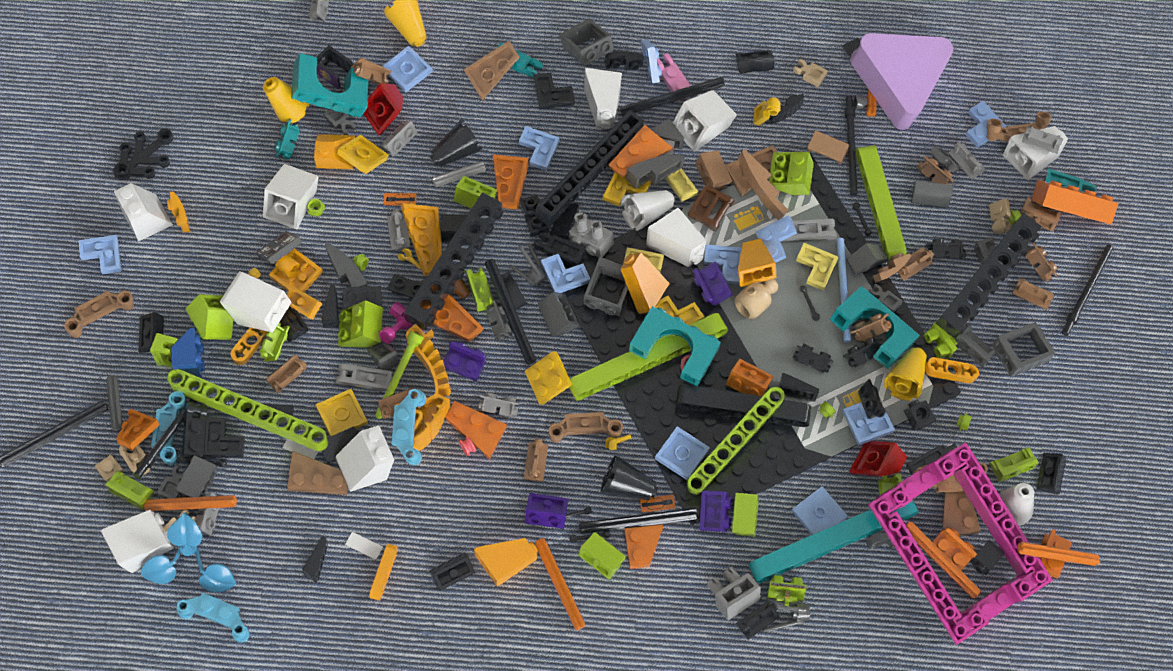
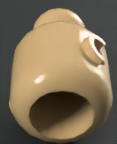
M775 279L763 281L761 284L755 282L747 285L734 299L738 312L747 319L757 318L771 305L772 298L770 294H774L778 290V283Z

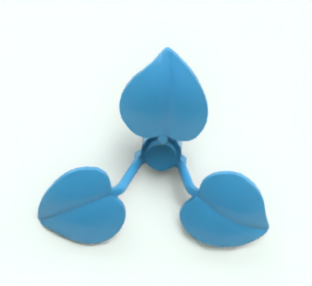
M185 512L170 525L167 531L168 540L172 544L180 546L173 560L169 562L165 555H156L148 559L141 569V576L154 583L166 584L171 582L176 576L177 570L172 565L176 563L180 554L182 553L185 556L195 554L200 572L202 573L199 577V584L204 589L210 592H223L236 585L232 572L223 564H210L204 570L199 549L197 548V545L202 541V532L197 523Z

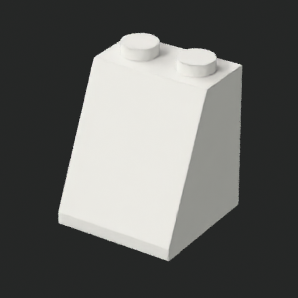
M590 68L585 69L584 91L596 127L612 129L615 126L622 73Z
M711 90L685 101L673 124L684 136V142L695 152L729 128L737 114L714 90Z
M1056 126L1040 130L1056 136L1060 135V138H1063L1058 154L1023 143L1024 133L1013 135L1010 138L1003 156L1027 180L1031 179L1060 156L1068 138Z
M284 164L265 188L263 218L298 229L307 211L308 202L313 199L317 191L318 176Z
M132 183L114 191L120 208L138 241L172 226V222L156 194Z
M677 208L648 227L646 245L689 267L703 260L706 239L683 212Z
M239 271L220 300V303L238 325L273 332L290 306L291 300L283 290Z
M380 426L360 431L335 457L350 492L387 480L394 462Z
M151 510L101 530L118 565L131 573L143 567L144 563L151 557L163 555L174 548L167 538L168 530L164 531L163 529L164 521L159 513L155 514Z

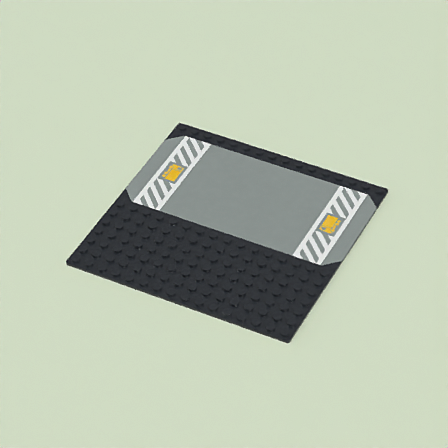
M811 153L814 165L810 194L789 195L778 190L780 193L776 198L789 210L784 217L789 215L792 221L834 219L835 227L833 228L837 238L834 240L781 241L787 258L775 263L777 278L774 279L778 283V290L774 294H770L772 298L771 305L757 318L747 319L735 307V297L746 286L740 287L739 285L729 284L734 295L715 306L704 300L701 294L704 291L701 286L698 287L693 278L695 276L694 269L697 268L700 271L708 266L704 265V256L700 263L692 264L689 267L665 255L663 258L660 274L670 284L660 300L669 296L678 310L695 302L704 318L719 313L728 329L726 334L717 338L721 342L719 349L698 387L741 393L727 386L726 382L738 360L742 359L774 376L765 393L772 387H779L782 373L791 375L819 388L815 402L784 396L783 399L811 405L810 425L808 427L765 422L703 490L728 492L729 496L732 497V506L735 505L736 493L758 494L857 446L858 444L842 410L861 402L858 391L868 379H871L872 385L877 387L881 399L879 402L885 408V413H887L893 427L908 421L903 410L909 408L908 404L912 401H904L891 395L892 391L889 388L886 390L884 387L885 377L911 348H921L927 355L926 363L930 358L936 357L932 344L926 342L925 333L891 279L888 277L875 283L873 275L879 274L878 270L883 268L882 265H878L858 275L853 273L846 259L866 244L867 241ZM734 185L720 191L733 198L735 202L726 211L717 231H712L706 225L688 217V212L694 203L680 209L706 239V245L742 248L744 242L758 239L755 231L778 221L765 207L753 189L741 197ZM717 202L708 218L714 219L723 202ZM663 217L652 221L638 231L634 229L614 238V245L602 258L623 265L627 247L659 253L646 245L648 227ZM844 238L848 297L861 286L869 291V289L872 290L874 285L877 284L882 288L883 292L889 290L903 301L894 314L920 336L912 347L888 370L875 358L869 360L867 354H865L867 362L856 368L849 366V357H843V355L847 354V350L851 347L864 345V341H857L855 339L856 333L854 332L851 334V342L844 343L843 331L829 320L836 308L841 305L838 261L824 291L806 284L813 268L796 261L803 243L838 256L837 239ZM586 252L578 265L584 264L591 280L599 257L592 256ZM566 261L562 262L565 269L575 266ZM600 274L592 296L618 304L626 282ZM589 283L562 292L566 295L582 331L601 364L630 352V343L648 312L640 314L637 311L630 292L620 316L609 315L603 310L591 309L584 304V295ZM802 285L807 287L806 292L816 313L820 315L818 321L812 319L813 314L804 294L800 292ZM860 319V320L855 321V322L852 324V328L850 329V331H852V330L855 328V327H854V324H856V323H858V322H860V321H862V320H864L865 322H868V321H870V320H868V319ZM872 330L875 339L882 338V341L878 343L883 345L886 342L885 332L876 336L874 330ZM804 343L813 347V352L820 354L822 351L831 355L830 359L834 362L829 361L828 365L831 366L829 372L822 373L812 368L814 360H810L808 366L795 361L796 359L793 358L795 351H800L797 345L802 347ZM691 351L613 385L654 460L657 453L678 426L710 447V450L698 465L699 467L743 419L686 410L676 406L678 387L680 385H692L680 378L682 372L680 368L681 360L683 357L691 355ZM925 372L922 393L918 400L919 402L926 400L930 409L959 396L961 390L955 381L931 377ZM770 394V398L780 399L778 394ZM824 401H827L835 409L836 412L832 415L833 418L829 416L825 418L818 411L820 409L819 403L822 404ZM917 409L916 415L918 416L922 414V412L919 409ZM751 422L743 424L744 428L748 431L754 429ZM737 436L730 438L731 443L734 445L741 443L740 438ZM725 451L717 453L718 458L721 460L728 458ZM655 460L681 508H696L697 519L688 520L691 525L699 523L702 492L700 494L690 493L687 489L688 480ZM711 465L704 467V471L707 474L715 472L714 467ZM699 480L691 481V486L694 489L701 488L702 484Z

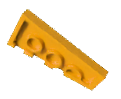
M403 203L401 210L423 275L428 276L442 255L439 209L433 206Z

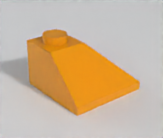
M318 134L314 152L316 168L353 169V165L340 157L337 151L338 148L354 139L355 135Z

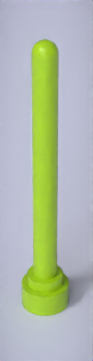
M413 331L409 332L407 336L408 346L382 399L393 395L415 347L422 343L423 336ZM378 407L375 413L377 419L382 418L380 407Z

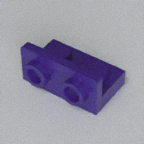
M716 261L700 271L697 268L693 270L695 274L693 277L698 287H702L704 292L701 294L706 302H710L715 306L734 295Z
M450 341L449 350L443 362L446 370L477 382L486 364V355L479 349L473 350L461 342Z
M702 491L700 531L727 533V529H730L731 517L728 516V511L732 507V497L729 496L728 492Z
M529 493L525 523L564 529L569 498Z

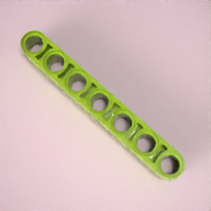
M876 146L856 148V159L878 236L888 261L893 260L891 256L901 252L903 256L907 255L902 232Z
M779 387L770 388L697 468L687 482V489L690 493L700 494L776 411L784 399L782 389ZM770 394H778L780 400L777 402L772 401ZM760 407L764 408L767 411V415L760 416L756 410ZM751 422L754 429L748 431L744 428L743 424ZM737 436L740 438L741 443L734 445L731 443L730 438ZM725 451L728 458L721 460L718 458L717 453ZM711 465L714 467L715 472L707 474L704 471V467ZM699 480L702 484L701 488L694 489L691 486V481Z

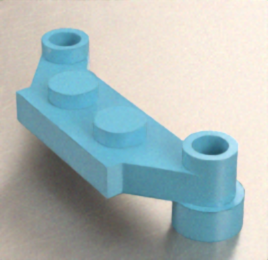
M411 389L405 399L399 405H395L392 445L397 446L406 462L413 466L418 465L422 460L420 451L413 447L416 407L423 406L427 399L421 390Z
M172 392L169 396L170 402L162 409H157L155 419L158 420L159 426L153 431L152 448L186 405V398L182 392ZM174 434L160 452L162 461L168 466H173L177 462V453L173 448Z
M203 592L199 597L180 600L177 603V613L182 619H189L195 613L231 628L234 640L239 643L245 642L249 638V630L243 625L239 616L240 609Z

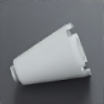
M667 190L627 194L621 200V205H624L625 209L622 211L623 217L630 228H636V231H638L672 208L674 196Z
M1020 483L999 493L1018 526L1024 525L1031 519L1034 511V490L1029 484Z

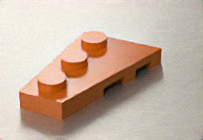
M644 125L609 164V168L624 178L629 167L642 161L659 157L666 152L668 153L673 150V147Z
M493 154L498 200L502 202V208L518 210L529 159Z
M450 295L445 299L446 302L441 311L438 310L433 325L467 342L472 341L483 331V327ZM425 305L422 309H428L431 306Z
M456 401L453 402L446 415V420L462 435L468 436L474 446L490 460L507 428V424Z

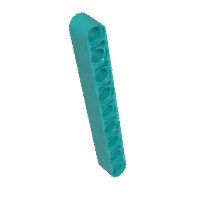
M914 501L895 510L902 521L919 513ZM868 510L750 562L748 566L757 584L773 578V575H781L884 529L872 510Z

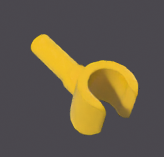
M410 249L402 250L406 257L401 253L397 255L399 260H408L419 270L421 269L420 263L412 257Z
M628 434L620 438L608 437L605 448L617 450V443L631 439V435Z

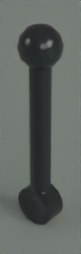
M855 202L852 208L857 211L865 229V235L870 236L872 231L868 229L859 209L860 204Z
M802 285L800 292L804 294L813 314L812 319L818 321L820 315L816 313L806 292L807 287Z
M187 457L185 459L186 464L189 465L193 458ZM225 460L208 461L222 468L227 465Z
M587 507L584 510L567 513L566 518L581 514H591L592 509Z
M606 530L604 533H598V535L609 538L611 533ZM573 534L569 537L571 543H576L577 540L589 539L591 535L576 536Z

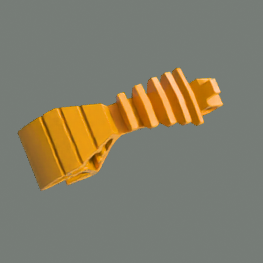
M415 324L407 331L406 339L408 341L407 336L410 331L424 337L422 343L415 347L413 353L426 367L435 386L434 395L428 397L423 406L416 407L413 447L421 451L431 443V439L433 440L437 436L439 429L443 425L444 417H446L450 408V399L444 396H450L451 387L448 383L449 379L445 371L443 359L441 360L438 350L434 349L433 342L430 340L434 337L432 329L425 334Z

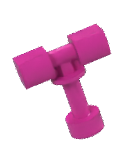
M399 302L394 303L389 314L396 318V324L391 328L385 327L379 332L380 339L386 344L391 343L396 338V333L399 330H407L414 326L405 321L404 311L406 307Z

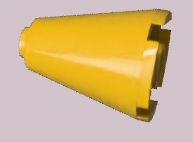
M393 1L394 5L389 8L387 6L384 9L385 16L411 46H422L427 36L418 1Z
M270 77L264 82L263 90L277 118L284 123L291 120L290 124L305 116L306 107L309 108L310 104L291 99V85L277 77Z
M921 348L909 349L887 374L884 380V387L886 390L889 388L892 391L891 395L904 401H912L913 398H919L923 387L927 360L926 353Z

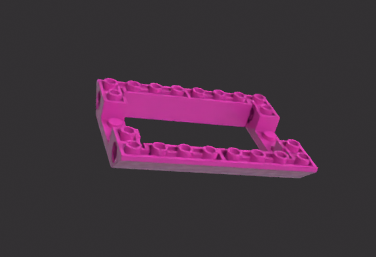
M966 442L935 459L868 504L955 645H958L989 624L988 620L1015 602L1023 601L1053 581L1039 557L1018 552L1017 545L1021 542L1029 543ZM953 474L999 548L1005 552L1006 559L1017 575L961 613L901 517L895 511Z

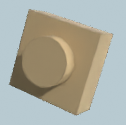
M109 455L94 466L106 482H109L117 470L124 472L112 455Z

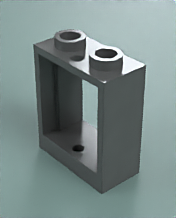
M590 18L559 34L563 49L584 66L615 50L611 35ZM591 38L597 40L582 49L578 47V45Z
M599 258L584 295V304L587 307L603 310L609 315L620 316L629 293L627 284H625L618 304L594 297L592 294L600 274L625 281L620 270L621 264Z
M1036 322L998 336L992 344L993 348L998 349L996 353L1010 377L1045 364L1055 355L1052 345L1048 343L1043 330ZM1029 334L1041 355L1021 362L1009 341Z

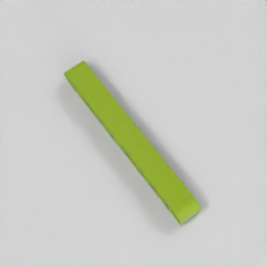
M719 313L712 314L689 325L696 326L704 334L713 335L716 338L728 332ZM663 336L655 343L646 360L632 352H627L570 379L572 386L569 389L576 401L582 400L691 351L690 346L679 336Z
M174 369L168 373L167 381L172 390L180 391L190 399L315 451H323L328 446L327 435L320 427L182 370ZM182 379L179 383H174L175 380ZM194 386H199L197 390H191ZM217 393L215 397L208 398L210 394ZM231 400L234 401L233 404H231V405H226V403H227L228 401H231ZM246 408H252L247 413L243 412ZM269 415L268 419L261 420L262 416ZM282 422L287 423L284 427H278ZM301 429L305 430L301 435L296 434ZM317 437L323 438L320 442H314V439Z

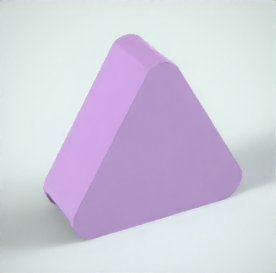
M869 33L862 37L860 46L852 53L850 61L894 127L906 130L922 111L953 53V45L948 39L943 37Z

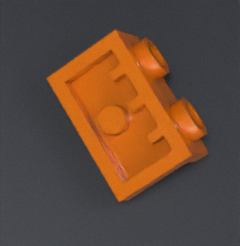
M739 359L732 369L726 385L744 394L763 396L774 376Z
M943 528L932 542L962 571L968 562L977 555L974 551L975 548L969 542L961 540L959 538L960 534L955 529Z
M1054 529L1049 534L1045 533L1041 544L1045 546L1069 550L1072 544L1071 541L1056 535V530ZM1039 557L1049 575L1057 579L1060 576L1065 561Z

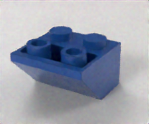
M190 328L171 348L172 367L202 379V372L205 371V362L202 360L201 355L204 354V344L201 342L200 334L196 333L195 328Z

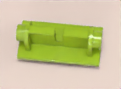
M278 323L273 332H267L266 336L271 341L264 339L259 351L261 353L260 357L264 358V362L276 361L280 356L282 345L288 336L289 326L280 327L281 324Z

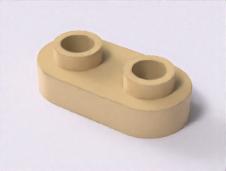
M120 445L119 452L134 474L141 464L145 453L138 445L134 448L133 453L129 454L127 452L130 449ZM148 468L143 475L147 474L150 468Z

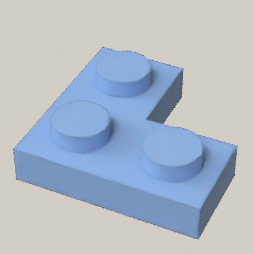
M648 39L642 40V52L647 62L649 80L652 83L660 82L659 76H661V68L659 65L657 66L656 59H659L658 49Z
M984 101L969 109L968 112L978 125L968 130L966 136L977 148L989 141L986 138L988 120H1000Z
M525 126L519 139V145L534 149L529 162L530 166L547 171L559 144L560 137Z
M789 215L755 231L758 239L761 238L775 263L787 258L781 241L797 234Z
M117 235L78 240L81 260L100 258L102 274L121 272Z
M705 245L704 265H710L716 261L719 266H722V273L728 284L739 285L738 266L742 248Z
M559 254L541 260V265L553 292L562 293L590 282V277L584 264L565 269Z
M861 402L842 410L858 446L895 431L887 413L880 418L867 419Z

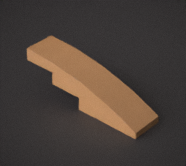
M744 149L737 159L745 177L765 207L778 220L782 219L789 210L776 198L780 192L768 181L771 174Z

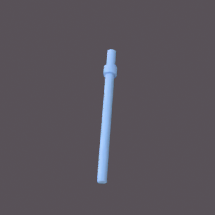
M838 238L837 255L839 257L838 270L842 304L848 298L844 238ZM852 325L843 332L844 343L851 342V334L849 332Z

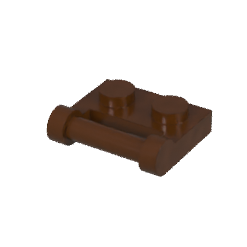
M705 184L689 210L688 217L706 225L712 231H717L720 227V221L735 201L730 196ZM717 202H723L714 219L708 218Z

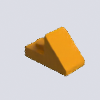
M293 285L286 294L291 300L290 307L312 320L322 305L321 302Z

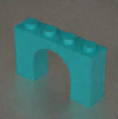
M299 53L293 63L291 99L342 112L354 117H361L367 109L368 80L356 76L354 68H351L345 76L344 92H331L318 81L317 57Z
M861 286L836 308L829 320L844 332L857 320H870L876 314L880 313L882 316L888 313L889 315L885 319L891 323V328L885 332L886 342L881 345L873 356L888 370L912 347L920 335Z
M652 306L632 339L629 351L646 360L653 346L661 337L676 335L683 338L690 346L691 356L684 366L680 378L694 386H698L716 355L721 342L713 335L704 334L698 327L685 324L681 318L668 315L662 308Z

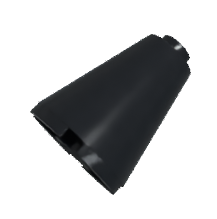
M463 119L458 121L431 150L432 155L430 158L435 165L444 166L483 150L481 146L477 148L478 141L467 124L465 126L462 125L464 123Z
M614 456L607 468L609 469L607 475H604L601 484V492L643 500L655 497L658 487L655 486L656 482L621 457Z

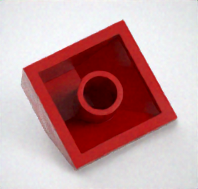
M380 83L368 98L367 109L363 113L379 136L382 135L402 110L404 97L395 84Z
M870 441L863 444L849 472L850 474L878 477L899 473L907 456L894 442Z

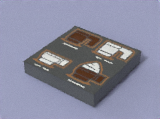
M285 231L257 251L256 254L260 259L273 264L300 245L302 241L298 236Z

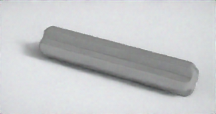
M480 161L432 178L435 187H440L461 180L463 176L470 177L485 172L486 167L484 162Z

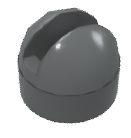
M854 95L853 105L855 110L864 109L867 106V98L863 95Z

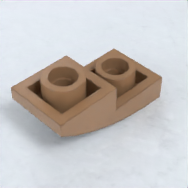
M901 252L891 256L893 260L887 262L888 266L879 269V274L873 275L875 283L898 272L911 258L910 253L903 256Z

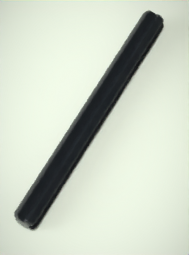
M719 77L620 107V112L622 116H625L629 110L637 113L724 87L725 82L723 77Z
M494 259L487 260L485 266L524 360L528 365L536 362L535 355Z
M100 401L0 456V465L5 467L108 410L107 405L104 401Z
M687 508L580 522L579 530L581 534L694 520L697 519L696 508Z

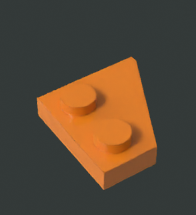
M130 409L128 411L129 418L123 422L122 430L118 433L116 440L119 445L133 450L159 426V422L153 417Z
M663 524L625 528L630 569L650 567L663 530Z

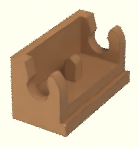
M815 130L807 151H814L838 161V164H842L849 144Z
M715 150L699 155L695 165L704 184L718 191L725 189V185L730 184L732 179L719 151Z
M1027 197L1020 214H1027L1041 225L1042 228L1053 232L1062 211L1058 210L1056 213L1030 202L1031 197Z

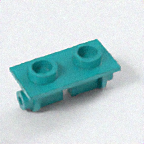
M291 120L286 125L283 124L279 131L281 138L275 144L274 150L276 154L274 158H277L280 154L283 155L282 158L288 160L293 155L295 144L289 141L296 143L300 130L298 125H290Z

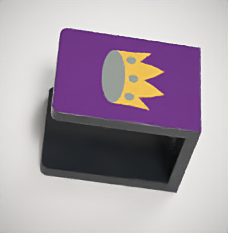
M328 45L317 56V75L339 90L341 88L339 76L327 68L326 65L332 61L346 72H349L353 62Z

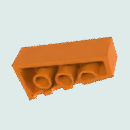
M1037 180L1031 201L1048 208L1112 225L1119 204L1112 201L1113 197L1102 194V197L1095 196L1096 192L1089 190L1081 192L1078 191V187L1071 185L1064 187L1061 186L1062 183L1053 180L1050 182Z

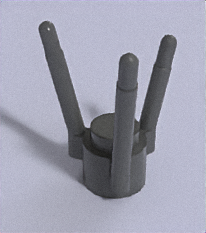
M529 243L528 247L537 266L520 245V251L532 267L528 271L529 276L514 265L510 267L526 279L530 285L534 283L538 286L547 279L545 271L532 245Z
M766 598V601L780 605L784 603L783 601H776V599ZM789 602V606L777 605L776 609L791 611L792 618L796 620L770 626L762 631L768 632L794 625H803V621H809L810 619L809 604Z

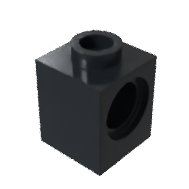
M918 399L908 404L909 408L903 410L914 431L937 421L926 400L921 402ZM917 409L922 412L921 419L916 415Z
M988 540L970 563L977 572L987 575L1005 552Z

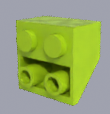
M773 152L769 182L777 190L789 195H809L814 165L810 153Z
M199 294L186 308L190 320L194 323L203 339L230 340L232 338L233 318L220 303L224 295Z
M365 300L341 310L338 346L368 348L381 343L379 332L382 328L383 307Z

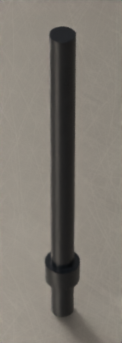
M848 95L846 96L844 112L845 118H847L850 194L857 195L854 129L856 112L855 108H853V96Z
M1108 244L1105 247L1073 311L1068 314L1066 324L1061 332L1063 335L1068 336L1073 326L1077 324L1079 314L1114 248L1112 245Z
M190 399L188 402L196 405L198 401ZM186 405L150 453L143 457L141 465L134 473L136 478L140 479L146 470L153 466L155 458L184 421Z

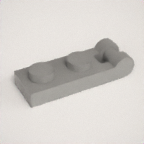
M834 219L795 220L793 224L797 234L784 241L834 240L837 238L833 228L835 227Z
M340 364L338 369L340 373L335 383L340 386L348 385L386 391L391 382L393 372ZM352 373V377H347V374Z

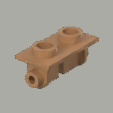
M361 57L351 66V68H354L356 76L367 80L372 77V82L376 84H388L389 80L386 77L392 72Z
M924 156L925 162H920L917 166L918 171L928 179L932 174L935 175L931 180L933 183L949 185V181L952 184L954 183L951 178L953 175L946 169L941 170L938 167L939 163L932 157L928 159Z
M1033 243L1034 249L1031 250L1029 248L1025 253L1027 260L1032 266L1040 264L1035 270L1042 280L1046 282L1051 280L1052 274L1057 277L1056 270L1058 268L1052 260L1048 262L1044 257L1047 255L1041 246L1037 247Z
M922 247L912 253L909 261L898 271L901 279L905 281L932 264L933 252L931 250L927 251Z
M1019 278L1012 293L1046 310L1054 297L1051 291H1046Z
M880 313L876 314L868 322L862 320L854 324L855 328L849 333L855 332V339L863 342L874 337L872 330H874L876 336L887 332L891 328V323L885 319L889 314L887 313L882 316Z
M295 354L266 380L278 394L304 372L307 365Z
M414 388L378 400L382 418L385 419L393 416L395 404L401 403L408 395V392Z
M541 439L529 442L524 479L542 482L544 480L548 444H543Z

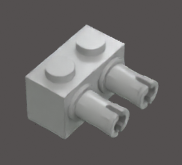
M582 212L577 213L574 217L576 224L569 231L571 242L585 247L590 255L602 258L614 245L613 232L602 227V223L598 222V220L590 221L587 219L586 214L583 215Z
M733 567L729 568L730 572L725 570L723 573L724 578L729 581L730 585L724 587L716 577L707 583V587L715 594L716 607L727 620H730L761 600L760 586L749 573L740 577Z

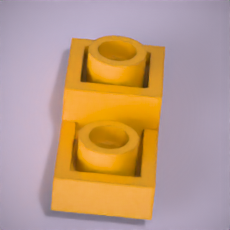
M174 191L170 192V199H167L168 210H172L174 217H176L177 226L181 227L182 232H190L184 207Z

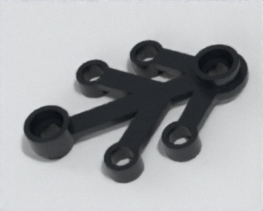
M167 128L161 129L158 132V139L143 151L146 136L143 132L135 133L133 159L128 162V155L132 152L130 144H121L120 162L115 165L113 174L119 180H126L131 175L145 176L147 179L154 178L156 173L153 167H134L138 164H159L162 168L168 167L170 165L168 156L161 155L156 157L150 155L162 145L171 144L174 139L172 131Z

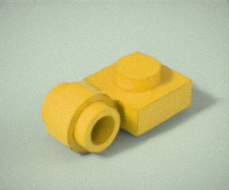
M772 97L767 102L763 101L754 108L753 124L760 126L769 119L770 115H777L781 107L779 99Z

